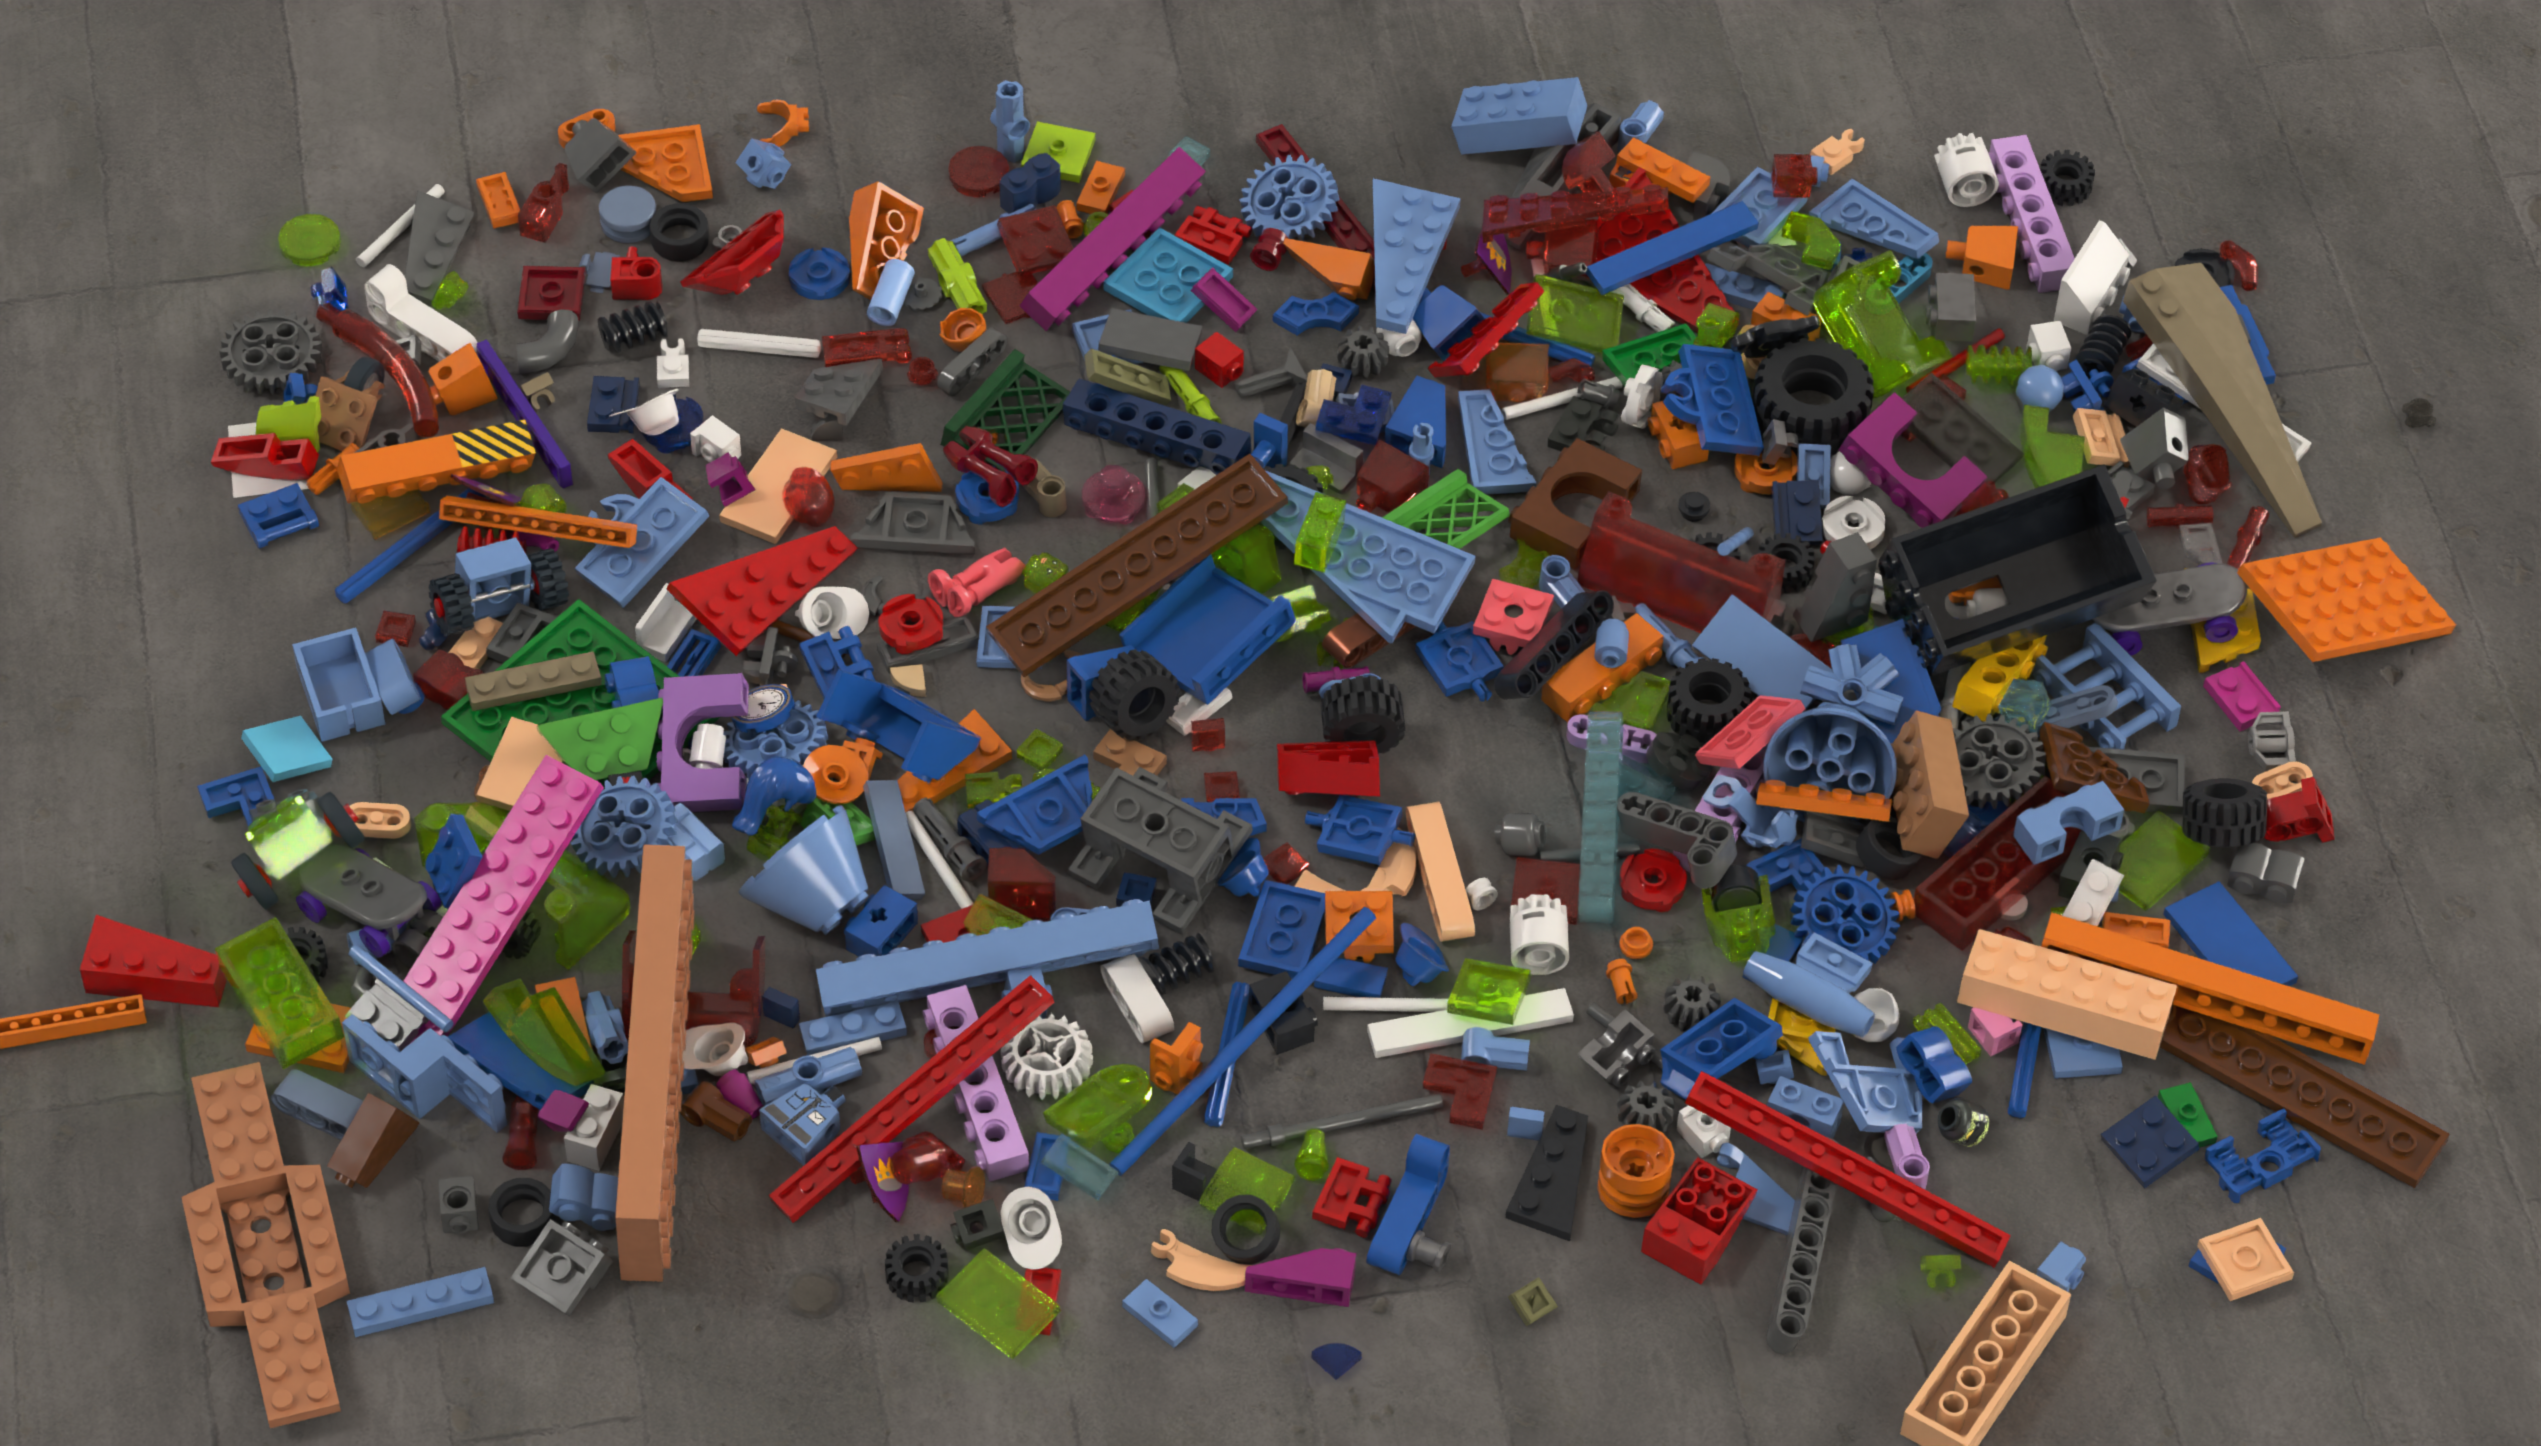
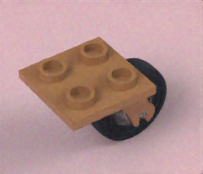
M362 357L355 362L343 377L337 380L321 376L315 395L319 397L321 420L318 424L320 443L343 451L351 443L356 444L359 448L365 445L377 401L382 397L380 393L385 387V370L382 363L369 357Z

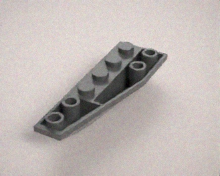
M1597 103L1587 105L1576 144L1538 147L1534 149L1498 224L1502 228L1507 244L1520 250L1613 148L1619 138L1621 115Z

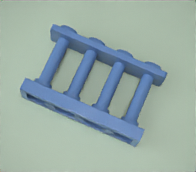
M2096 623L2086 628L2082 649L2054 665L2044 655L2036 659L2033 674L2035 681L2055 699L2103 685L2112 679L2124 689V691L2115 695L2118 701L2116 710L2131 701L2137 702L2145 710L2144 713L2118 728L2106 717L2080 724V728L2088 731L2101 748L2125 749L2127 737L2153 722L2159 723L2167 732L2177 726L2181 705ZM2089 659L2095 660L2103 668V670L2075 686L2063 675Z

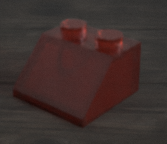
M1011 847L989 848L988 906L992 920H1042L1048 922L1051 921V916L1056 911V877L1024 849Z

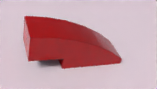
M275 433L219 438L211 464L220 469L254 477L302 480L313 476L319 454L309 438L280 441Z
M634 439L629 440L608 454V459L638 499L662 477L693 500L688 493L673 481L672 472Z

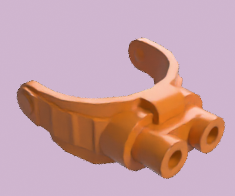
M777 99L771 100V102L760 103L757 106V112L761 114H777L788 121L772 138L761 139L760 141L773 143L780 147L786 144L792 136H798L799 132H809V120H805L809 119L808 107L797 108V104H788L784 100Z

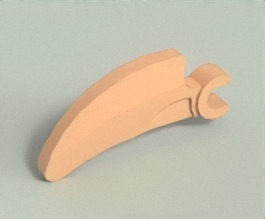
M1393 843L1387 849L1370 884L1361 891H1392V894L1406 896L1416 876L1417 860L1414 846Z
M1166 1229L1161 1230L1160 1241L1167 1245H1160L1156 1242L1152 1243L1151 1253L1153 1256L1161 1259L1168 1258L1172 1262L1167 1269L1166 1276L1182 1285L1195 1289L1224 1291L1244 1286L1246 1267L1252 1266L1222 1260L1180 1242L1171 1231Z

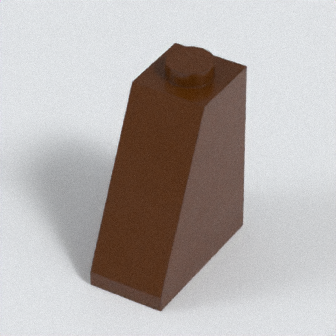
M368 1093L327 1167L337 1172L334 1179L353 1188L355 1183H358L368 1188L417 1129L420 1122L393 1105Z

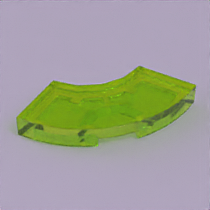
M1517 538V557L1509 565L1499 569V577L1501 581L1532 589L1539 583L1543 560L1551 555L1546 551L1538 552L1525 545L1524 540Z

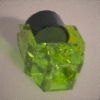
M1730 865L1722 879L1715 886L1711 887V890L1710 888H1701L1705 918L1713 944L1722 949V953L1730 962L1748 960L1755 951L1766 954L1770 945L1769 940L1776 933V921L1768 875L1758 876V873L1748 866ZM1747 939H1749L1748 942H1746V943H1741V942H1739V941H1742V940H1747Z

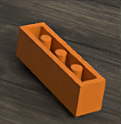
M1634 614L1624 621L1629 631L1627 660L1623 665L1607 668L1599 664L1594 657L1595 642L1563 665L1542 686L1541 701L1567 723L1575 715H1585L1598 701L1609 698L1616 688L1625 682H1631L1638 672L1648 665L1652 666L1659 661L1663 653L1664 635L1639 614Z

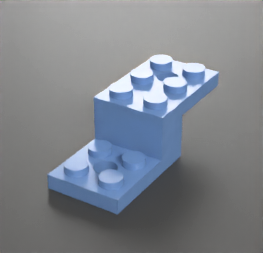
M353 1014L342 1022L349 1061L418 1119H421L448 1095H452L495 1132L498 1133L507 1126L502 1083L495 1075L491 1073L487 1075L481 1070L473 1057L460 1053L447 1036H440L429 1028L400 1052L399 1048L392 1041L388 1040L386 1042L378 1036L377 1031L369 1022H361Z

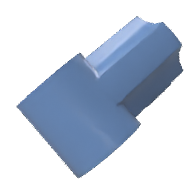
M1650 100L1640 103L1632 116L1621 122L1617 145L1619 153L1633 137L1644 143L1648 141L1664 118V112L1660 109L1658 103Z
M1559 555L1548 556L1543 560L1539 588L1542 592L1553 594L1555 602L1561 609L1577 593L1585 592L1570 573L1568 560Z
M1469 1028L1463 1035L1461 1066L1465 1070L1474 1073L1485 1072L1490 1067L1527 1071L1530 1040L1496 1037L1485 1028Z

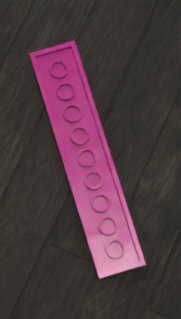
M545 755L483 853L472 879L463 885L403 982L454 1022L453 1027L448 1032H444L429 1020L427 1024L424 1023L418 1029L419 1033L411 1043L429 1028L440 1036H449L604 789L600 782Z

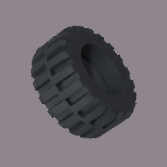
M1802 338L1793 344L1789 341L1780 345V350L1778 348L1773 349L1767 354V358L1760 362L1754 381L1752 401L1762 435L1773 419L1784 421L1786 433L1796 434L1798 445H1831L1830 455L1836 454L1846 437L1871 414L1874 380L1872 374L1868 371V366L1861 358L1857 360V354L1849 348L1845 350L1837 342L1833 341L1830 344L1826 343L1825 339L1816 338L1815 341H1808L1807 338ZM1802 390H1814L1825 393L1836 401L1824 405H1811L1796 400L1790 394ZM1790 446L1791 450L1797 455V448Z

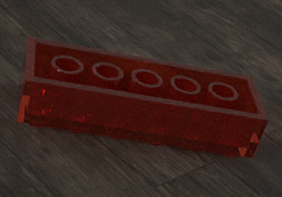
M2047 776L2043 777L1915 889L1913 899L1915 915L1963 951L1976 939L1979 929L1986 931L2005 912L2069 857L2081 831L2079 828L2065 827L2064 830L2067 835L2063 853L2036 865L2032 863L2014 838L2017 816L2027 809H2036L2048 804L2056 797H2065L2068 794L2054 789L2052 780Z

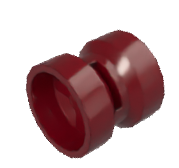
M1264 229L1258 239V244L1254 246L1250 253L1252 262L1262 270H1276L1282 260V255L1287 251L1283 243L1288 236L1279 229Z

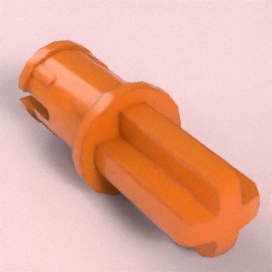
M351 443L333 459L328 458L326 465L307 480L306 485L313 494L319 495L336 480L340 479L337 468L341 455L354 453L360 448L356 444Z

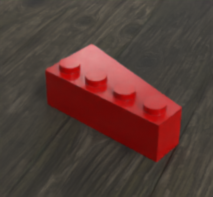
M99 915L95 916L80 967L85 993L117 997L142 994L145 1000L209 1007L220 1006L227 981L222 956Z

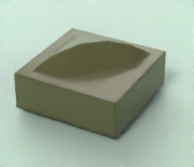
M1539 1277L1508 1296L1526 1327L1558 1307Z

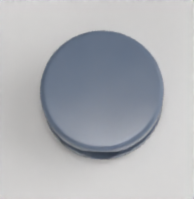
M626 185L616 187L602 197L599 203L600 224L602 231L607 237L621 243H634L650 235V222L656 213V204L653 196L647 190L637 186Z

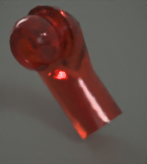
M1571 358L1548 368L1553 382L1568 376L1579 383L1583 378L1593 382L1595 380L1594 369L1577 358Z

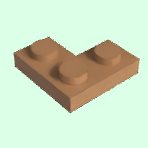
M1112 729L1107 732L1093 751L1094 760L1113 769L1117 767L1132 776L1139 767L1158 776L1167 764V755L1135 740H1127L1125 737L1121 738Z

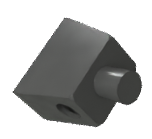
M596 118L590 119L588 122L585 120L576 122L572 127V132L575 136L565 146L566 154L577 180L596 193L637 153L613 130Z
M2164 407L2120 439L2134 473L2156 484L2159 489L2172 487L2175 484L2173 473L2187 464L2189 459L2185 418Z

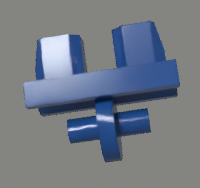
M2077 359L2069 363L2071 372L2061 377L2064 384L2063 395L2067 399L2080 391L2083 394L2070 401L2074 412L2077 408L2105 411L2101 406L2102 400L2099 394H2102L2104 398L2109 396L2110 388L2114 383L2111 374L2106 371L2099 373L2097 369H2093L2089 373L2091 378L2088 379Z

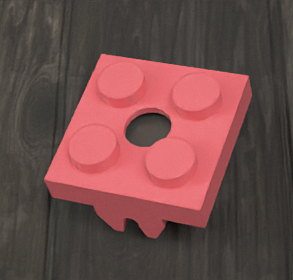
M1492 579L1473 625V634L1490 638V644L1494 651H1499L1500 648L1507 650L1509 655H1512L1517 650L1523 649L1545 626L1554 602V595Z

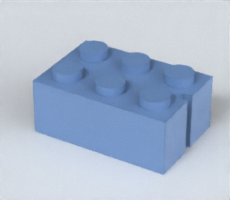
M356 627L292 644L296 668L321 742L349 735V729L355 728L356 732L385 725L382 701Z

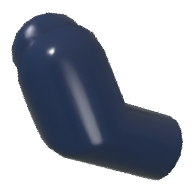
M433 609L427 611L425 615L430 626L425 630V634L419 638L420 645L427 651L433 650L435 646L439 647L448 638V636L441 633L440 627L436 624L437 619H434Z

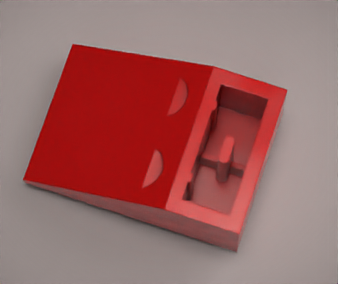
M1697 1157L1644 1228L1641 1252L1701 1285L1721 1258L1758 1189Z

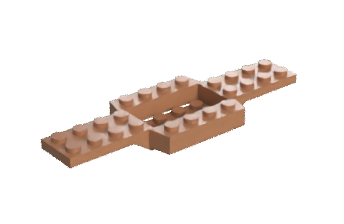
M260 1062L191 1077L214 1182L181 1198L210 1327L247 1326L270 1428L340 1412V1404L317 1309L350 1294L321 1167L320 1165L284 1166ZM289 1195L291 1196L312 1286L306 1288L286 1202ZM221 1211L228 1215L247 1300L245 1303L241 1302ZM259 1219H265L271 1223L269 1230L264 1233L252 1231L251 1226ZM272 1276H278L284 1280L283 1286L277 1290L266 1289L264 1283Z

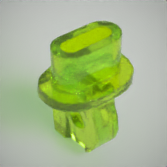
M455 271L449 273L442 279L432 301L433 306L439 310L443 307H452L458 299L464 297L468 289V283L462 280Z

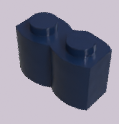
M1042 153L1029 159L1023 167L1006 173L1000 180V207L1010 214L1028 204H1033L1035 209L1037 204H1042L1055 198L1061 190L1060 164L1048 153Z

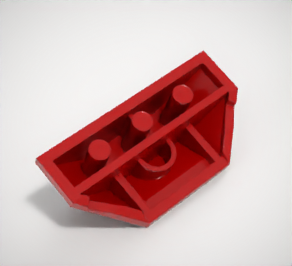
M779 209L765 213L681 280V285L686 288L719 295L732 292L738 295L751 286L749 281L755 276L759 278L772 269L770 264L780 256L784 239V214Z

